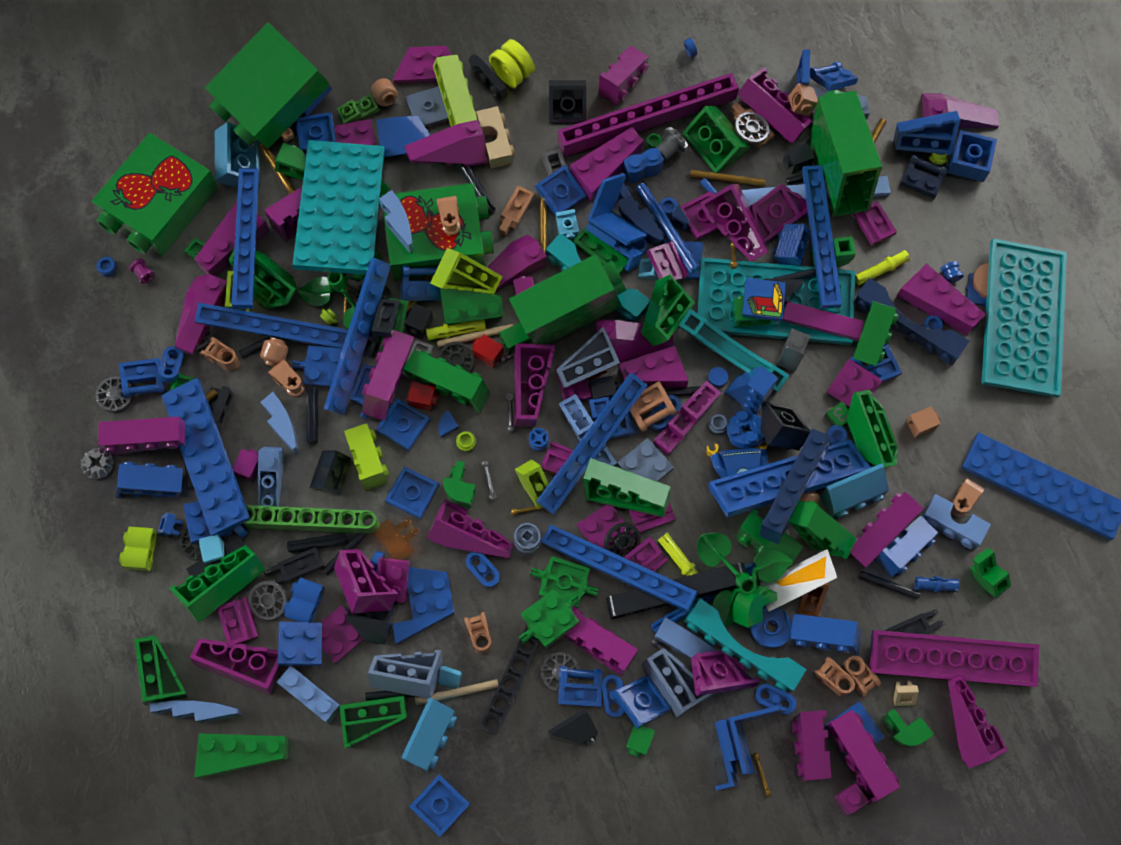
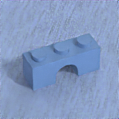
M935 494L929 501L922 517L934 529H939L948 538L959 540L964 547L976 549L980 546L991 524L973 514L966 520L965 524L956 523L950 514L954 504Z
M292 666L277 681L279 685L327 724H330L340 712V706L337 702Z

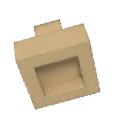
M897 681L893 697L894 705H916L919 694L917 685H912L908 681L907 686H900V682Z

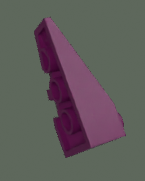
M528 234L511 242L487 267L503 276L495 293L513 284V280L518 277L528 276L547 266L546 255L538 242Z
M211 274L195 277L186 292L175 348L192 355L194 354L210 327L194 322L198 303L222 307L226 301L227 281Z
M596 320V333L604 326L620 363L674 346V333L668 341L653 347L641 333L642 323Z
M444 498L428 533V539L445 547L506 558L511 556L514 545L511 541L495 530H488L482 525L483 521L479 518L474 520L467 515L468 511L465 508Z

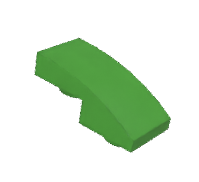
M371 93L356 102L352 99L336 108L344 124L360 121L381 111Z

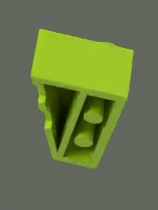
M447 248L430 284L442 289L494 294L503 276L462 253Z
M366 423L345 430L347 442L364 490L366 491L388 483L386 477L390 475L386 464H381L380 458H383L380 446L375 447L374 440H377L374 429H369Z

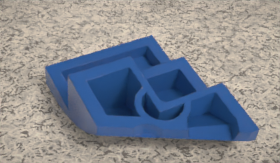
M402 116L376 120L379 146H384V158L398 155L405 156L407 155L404 149L405 145L431 135L429 130L425 128L420 116Z

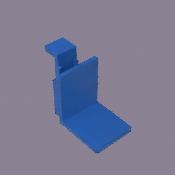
M622 173L602 180L587 219L590 222H588L586 230L629 258L625 270L631 271L638 267L643 256V252L635 248V245L632 243L646 238L648 234L613 212L626 175Z
M775 706L715 722L729 783L715 786L716 791L738 786L735 762L740 761L743 774H755L742 723L787 712L786 707Z

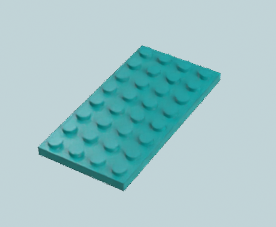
M308 140L292 264L293 269L366 275L370 260L374 258L384 146Z
M994 238L990 241L982 368L983 385L1056 398L1061 396L1067 252Z
M701 257L697 314L708 320L723 333L787 340L791 329H795L809 335V342L852 345V339L783 321H774L773 325L734 328L732 303L735 298L744 296L746 278L772 279L815 267L735 260L738 264L737 268L731 269L729 265L732 260ZM837 269L842 300L841 308L821 309L817 275L799 279L803 280L802 287L789 302L854 318L855 271Z

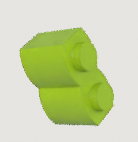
M129 526L128 531L123 536L125 548L119 557V562L125 570L150 572L157 542V531L153 528Z

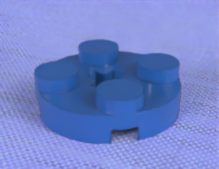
M739 411L728 421L727 435L730 438L729 441L736 447L747 449L756 444L759 446L765 441V437L760 432V416ZM747 428V429H750L751 431H747V432L745 433V432H743V429Z
M767 606L763 607V622L750 627L752 637L761 647L770 649L781 647L791 636L792 620L788 613L778 607L771 611H768ZM768 622H771L772 625L776 624L777 628L774 629V633L766 629Z

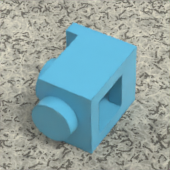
M575 209L556 212L558 233L573 241L579 234Z

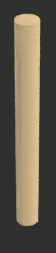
M513 323L437 341L438 349L451 342L465 343L477 338L480 339L483 334L488 337L499 335L500 331L513 326Z
M496 679L433 693L432 699L441 701L495 689L498 687V681ZM415 697L416 706L427 704L428 698Z

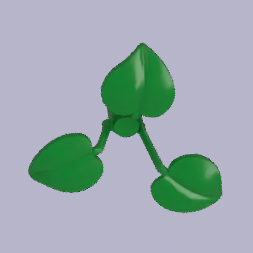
M376 250L374 258L382 261L380 252ZM331 272L328 278H314L297 290L302 299L314 307H322L328 304L331 300L330 293H333L334 290L342 292L353 307L346 310L343 315V323L349 330L356 305L346 292L348 287L346 279L360 282L361 280L364 281L366 275L353 274L354 277L346 273L342 275L341 273Z
M722 533L702 534L697 542V552L701 561L707 566L715 567L722 560L736 575V585L738 588L734 589L733 592L727 589L720 591L716 594L712 603V607L718 610L722 623L727 627L734 622L733 604L739 592L741 594H751L756 590V572L760 580L771 583L778 580L793 561L779 550L764 549L754 558V563L757 567L753 568L752 576L748 573L739 574L724 558L731 551V542L727 536Z

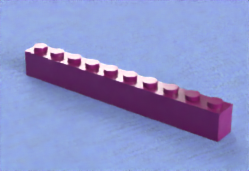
M729 73L558 130V144L565 157L607 143L631 127L636 132H640L700 112L705 106H718L736 100L739 87L733 74Z

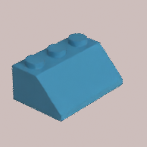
M226 122L215 130V181L231 187L238 186L239 169H259L260 184L259 141L256 140L249 146L233 131L237 125Z
M881 463L827 486L820 499L828 515L832 518L837 516L839 519L848 515V511L854 508L858 511L865 508L868 502L873 501L877 503L885 499L884 496L889 491L883 464Z
M429 697L401 758L405 762L429 772L430 768L434 769L439 759L436 756L439 748L443 749L448 740V737L445 735L448 729H452L456 723V712Z

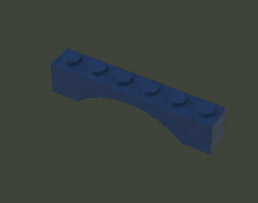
M871 278L866 281L854 300L859 309L867 312L870 311L872 300L895 307L886 288ZM898 309L895 312L899 314L896 324H891L890 326L892 330L905 335L909 341L918 343L925 351L935 354L942 362L952 366L969 343V340L953 330L941 331L920 326L905 317Z
M812 428L762 523L760 537L779 545L799 500L829 448L830 435Z

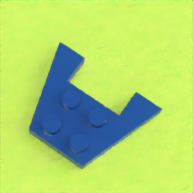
M409 567L408 592L413 620L392 624L396 645L454 614L447 572Z

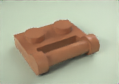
M659 381L646 388L630 409L642 432L647 430L648 426L666 416L677 413ZM665 403L666 408H664L663 410L655 413L654 415L646 418L645 420H642V418L640 417L641 415Z

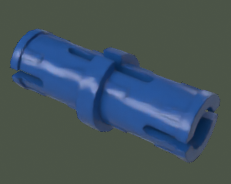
M917 576L915 578V589L933 590L934 592H958L959 580L940 578V576H934L933 578Z

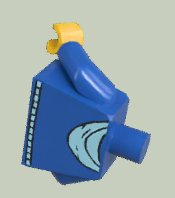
M765 441L764 446H757L756 444L755 448L720 451V454L718 444H715L716 450L714 451L709 450V446H707V455L711 458L715 471L721 478L767 465L768 453L766 449L768 444Z

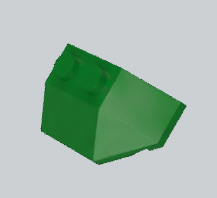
M235 249L229 258L230 265H232L233 271ZM256 250L253 298L266 308L289 304L297 290L293 276L267 255Z
M870 390L853 393L847 422L856 448L865 460L875 466L881 463L884 468L897 465L898 445L884 408L872 396L873 393Z

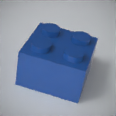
M960 130L955 140L947 173L984 182L991 170L997 139Z

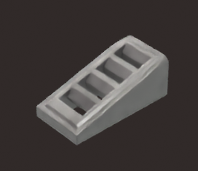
M560 148L543 153L541 156L548 176L566 165ZM557 158L558 160L552 163L549 162V160ZM560 165L559 168L553 170L551 168L552 166Z

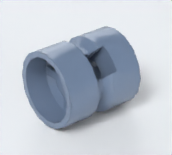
M524 523L516 528L514 532L516 549L523 555H532L539 550L541 546V533L534 524Z

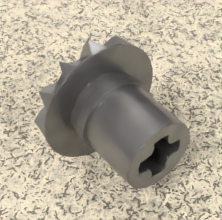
M667 127L664 130L666 137L656 147L659 148L664 161H667L675 152L681 151L685 153L688 150V143L677 130Z

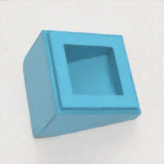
M641 259L638 277L659 280L650 259Z
M218 534L199 539L204 564L224 557V542Z
M441 666L438 683L456 689L459 688L463 675L461 671Z

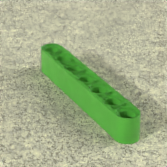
M246 505L248 514H253L252 518L242 523L247 528L365 534L375 533L380 527V521L372 511L251 505ZM272 514V519L265 522L266 516ZM293 515L291 521L285 522L287 516ZM308 516H313L311 522L305 523V519ZM328 517H333L331 523L325 524V520ZM353 518L351 524L345 525L346 519ZM372 518L373 523L369 526H365L366 520Z

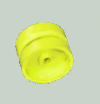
M509 39L501 46V50L497 49L489 56V62L495 74L510 88H516L523 82V78H528L535 72L532 58L524 47L515 40Z

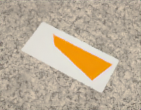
M828 549L787 569L778 580L771 583L761 582V586H766L770 590L777 592V600L767 604L768 611L836 579L837 575Z

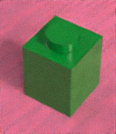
M521 322L500 331V340L508 355L515 351L516 344H530L529 337L526 335Z
M634 725L625 747L626 750H629L628 754L636 758L645 757L655 730L645 726L637 729Z

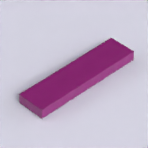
M789 301L786 303L782 318L783 322L856 341L860 338L863 321Z

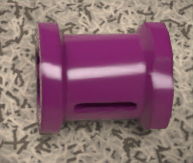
M142 258L135 260L130 265L129 270L139 277L141 284H146L154 278L155 273L153 270H149Z

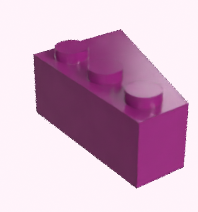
M630 45L618 57L619 61L616 64L611 63L608 68L610 70L606 74L602 72L599 75L598 94L617 106L620 101L627 97L628 90L636 86L639 76L641 74L644 75L648 70L649 56Z
M675 346L620 363L618 367L622 383L630 373L635 374L648 385L646 388L658 381L663 389L686 388L689 382Z
M360 549L340 550L334 569L352 614L391 611L398 593L394 589L391 590L385 584L386 579L383 576H378L373 570V564Z
M826 710L800 712L791 721L792 733H796L797 742H794L795 755H799L800 764H797L798 777H802V782L828 780L831 778L830 753L827 750L826 744L828 730H824L823 717H827Z

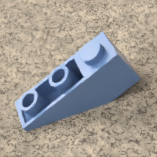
M263 447L258 451V506L279 507L284 447Z

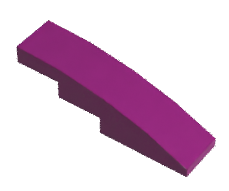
M705 381L681 407V410L672 418L653 443L669 455L721 395V392Z

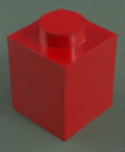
M485 334L480 339L477 338L472 346L474 357L494 368L500 356L504 353L503 345Z
M412 382L407 402L408 405L414 408L432 411L433 405H437L439 394L436 393L434 386Z

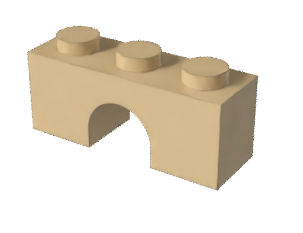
M498 106L476 111L478 123L484 136L492 135L496 137V140L493 142L485 143L490 168L513 164L512 156H515L513 145H509L508 142L510 140L508 128L504 129L503 124H506L504 114L500 113Z

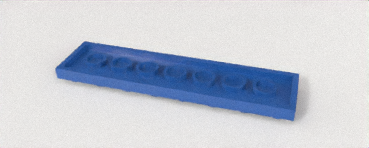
M198 378L193 379L163 394L162 398L169 417H180L185 421V445L179 447L210 535H219L251 520L201 381Z
M977 433L962 469L1107 539L1113 540L1121 523L1120 499L982 433Z
M851 440L830 445L803 494L827 487L871 467ZM798 455L711 481L708 488L727 518L773 504Z

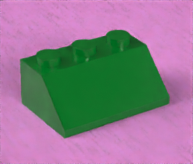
M705 106L682 132L715 173L721 172L739 160L750 148L749 144L737 135L734 126L717 106Z

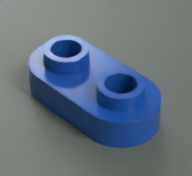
M170 346L164 350L158 367V377L163 382H173L178 378L183 363L182 350L175 348V346Z
M668 395L678 413L681 408L679 398L674 395ZM665 403L656 407L649 417L666 408ZM670 414L661 419L662 423H654L650 427L653 430L661 431L667 427L676 414Z
M478 552L468 554L466 566L476 579L486 588L497 586L500 581V574L486 556ZM474 560L480 561L478 566H474L472 563ZM492 575L494 578L492 581H487L486 577Z
M608 675L602 682L605 712L612 718H619L625 712L613 695L616 690L623 687V682L617 675ZM614 683L616 685V688L614 690H610L608 688V684ZM617 704L619 710L613 711L611 705Z
M762 684L755 691L756 701L766 708L781 706V702L786 701L788 703L787 712L780 713L781 715H789L796 708V700L791 694L770 684ZM762 692H767L769 698H762Z

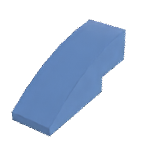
M391 190L379 198L381 208L387 213V216H385L386 224L409 253H412L413 239L409 221L400 200Z
M272 392L261 401L264 409L272 416L267 422L274 432L297 455L299 447L294 426L281 401Z
M666 617L654 636L655 639L690 660L697 653L717 651Z

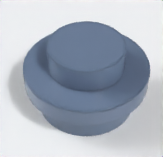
M722 414L713 415L708 423L710 430L716 434L724 433L727 430L728 419Z

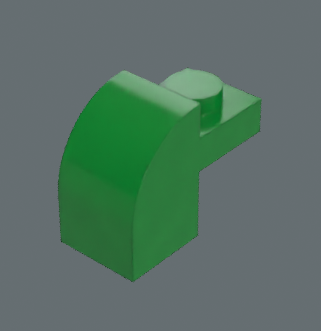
M853 236L834 238L833 245L836 266L838 268L850 263L854 259L856 251ZM811 247L813 267H815L813 247Z
M457 460L456 466L452 465L450 477L452 479L446 477L443 479L444 490L451 502L471 509L476 486L475 484L462 482L466 465L465 462Z
M990 548L976 555L973 559L974 565L970 567V570L979 584L997 598L1011 587L1009 573L997 565L995 553Z
M766 586L756 587V590L751 594H741L739 592L733 604V621L747 628L763 622V606L776 601L777 592L770 590Z
M895 709L883 715L885 725L890 731L894 730L896 733L889 739L900 747H915L934 735L921 717L906 725Z

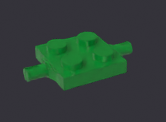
M551 556L549 564L544 571L532 567L530 576L541 579L542 585L538 594L540 597H544L555 589L558 595L565 601L571 599L575 594L581 600L585 593L597 597L599 588L588 585L587 578L590 568Z
M553 589L523 611L520 615L527 623L528 630L518 636L524 644L534 636L547 648L577 626L579 621L571 608L581 602L580 598L575 594L571 599L565 601Z

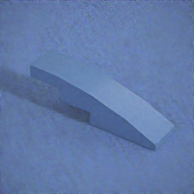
M575 394L560 402L559 406L580 442L594 422ZM605 443L594 459L616 467L617 463Z
M166 701L150 703L151 713L162 714L172 712L173 717L177 719L195 716V721L198 723L242 716V711L237 708L210 702Z

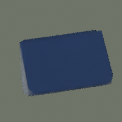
M678 205L672 213L670 222L675 227L687 232L690 221L680 205Z

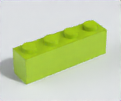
M458 55L436 57L433 69L451 127L474 120L479 122L473 107V96L468 91V80L464 78L463 63L459 61Z

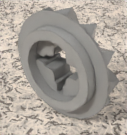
M92 448L91 451L85 452V456L81 459V469L91 479L104 478L111 472L114 465L112 455L105 452L102 448ZM92 459H100L99 462L102 468L96 465L92 467L94 465Z

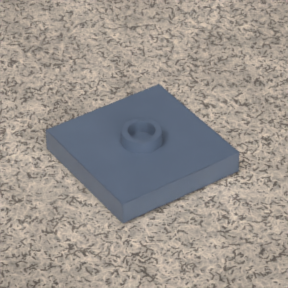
M439 86L405 96L411 116H420L425 128L449 121Z

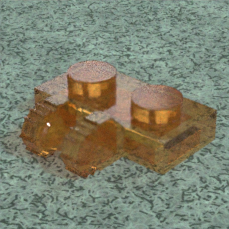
M388 518L380 525L377 532L374 533L394 559L403 560L414 552L408 541L417 535L419 529L417 527L412 528L404 537L400 533L410 525V518H405L396 527Z

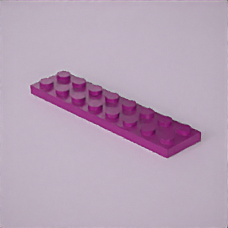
M872 630L870 670L871 673L953 679L961 675L964 681L1038 687L1039 644Z

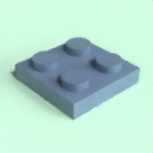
M648 438L617 462L620 469L659 482L674 469L672 464Z

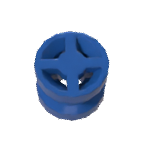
M958 261L949 262L940 268L941 272L945 275L944 279L949 283H954L964 277L963 272L959 270L960 265Z
M542 428L533 429L529 434L530 447L538 452L545 450L549 444L547 431Z

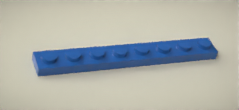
M822 165L803 166V182L821 309L841 308L842 300Z
M239 169L232 290L233 309H253L259 169Z
M371 258L324 406V409L341 415L345 413L391 267L390 264L376 258Z
M198 303L194 321L196 324L332 348H343L348 333L347 329Z
M630 373L536 501L551 514H555L586 471L590 458L594 459L648 386L635 374Z
M551 524L541 540L542 545L686 612H689L697 596V591Z

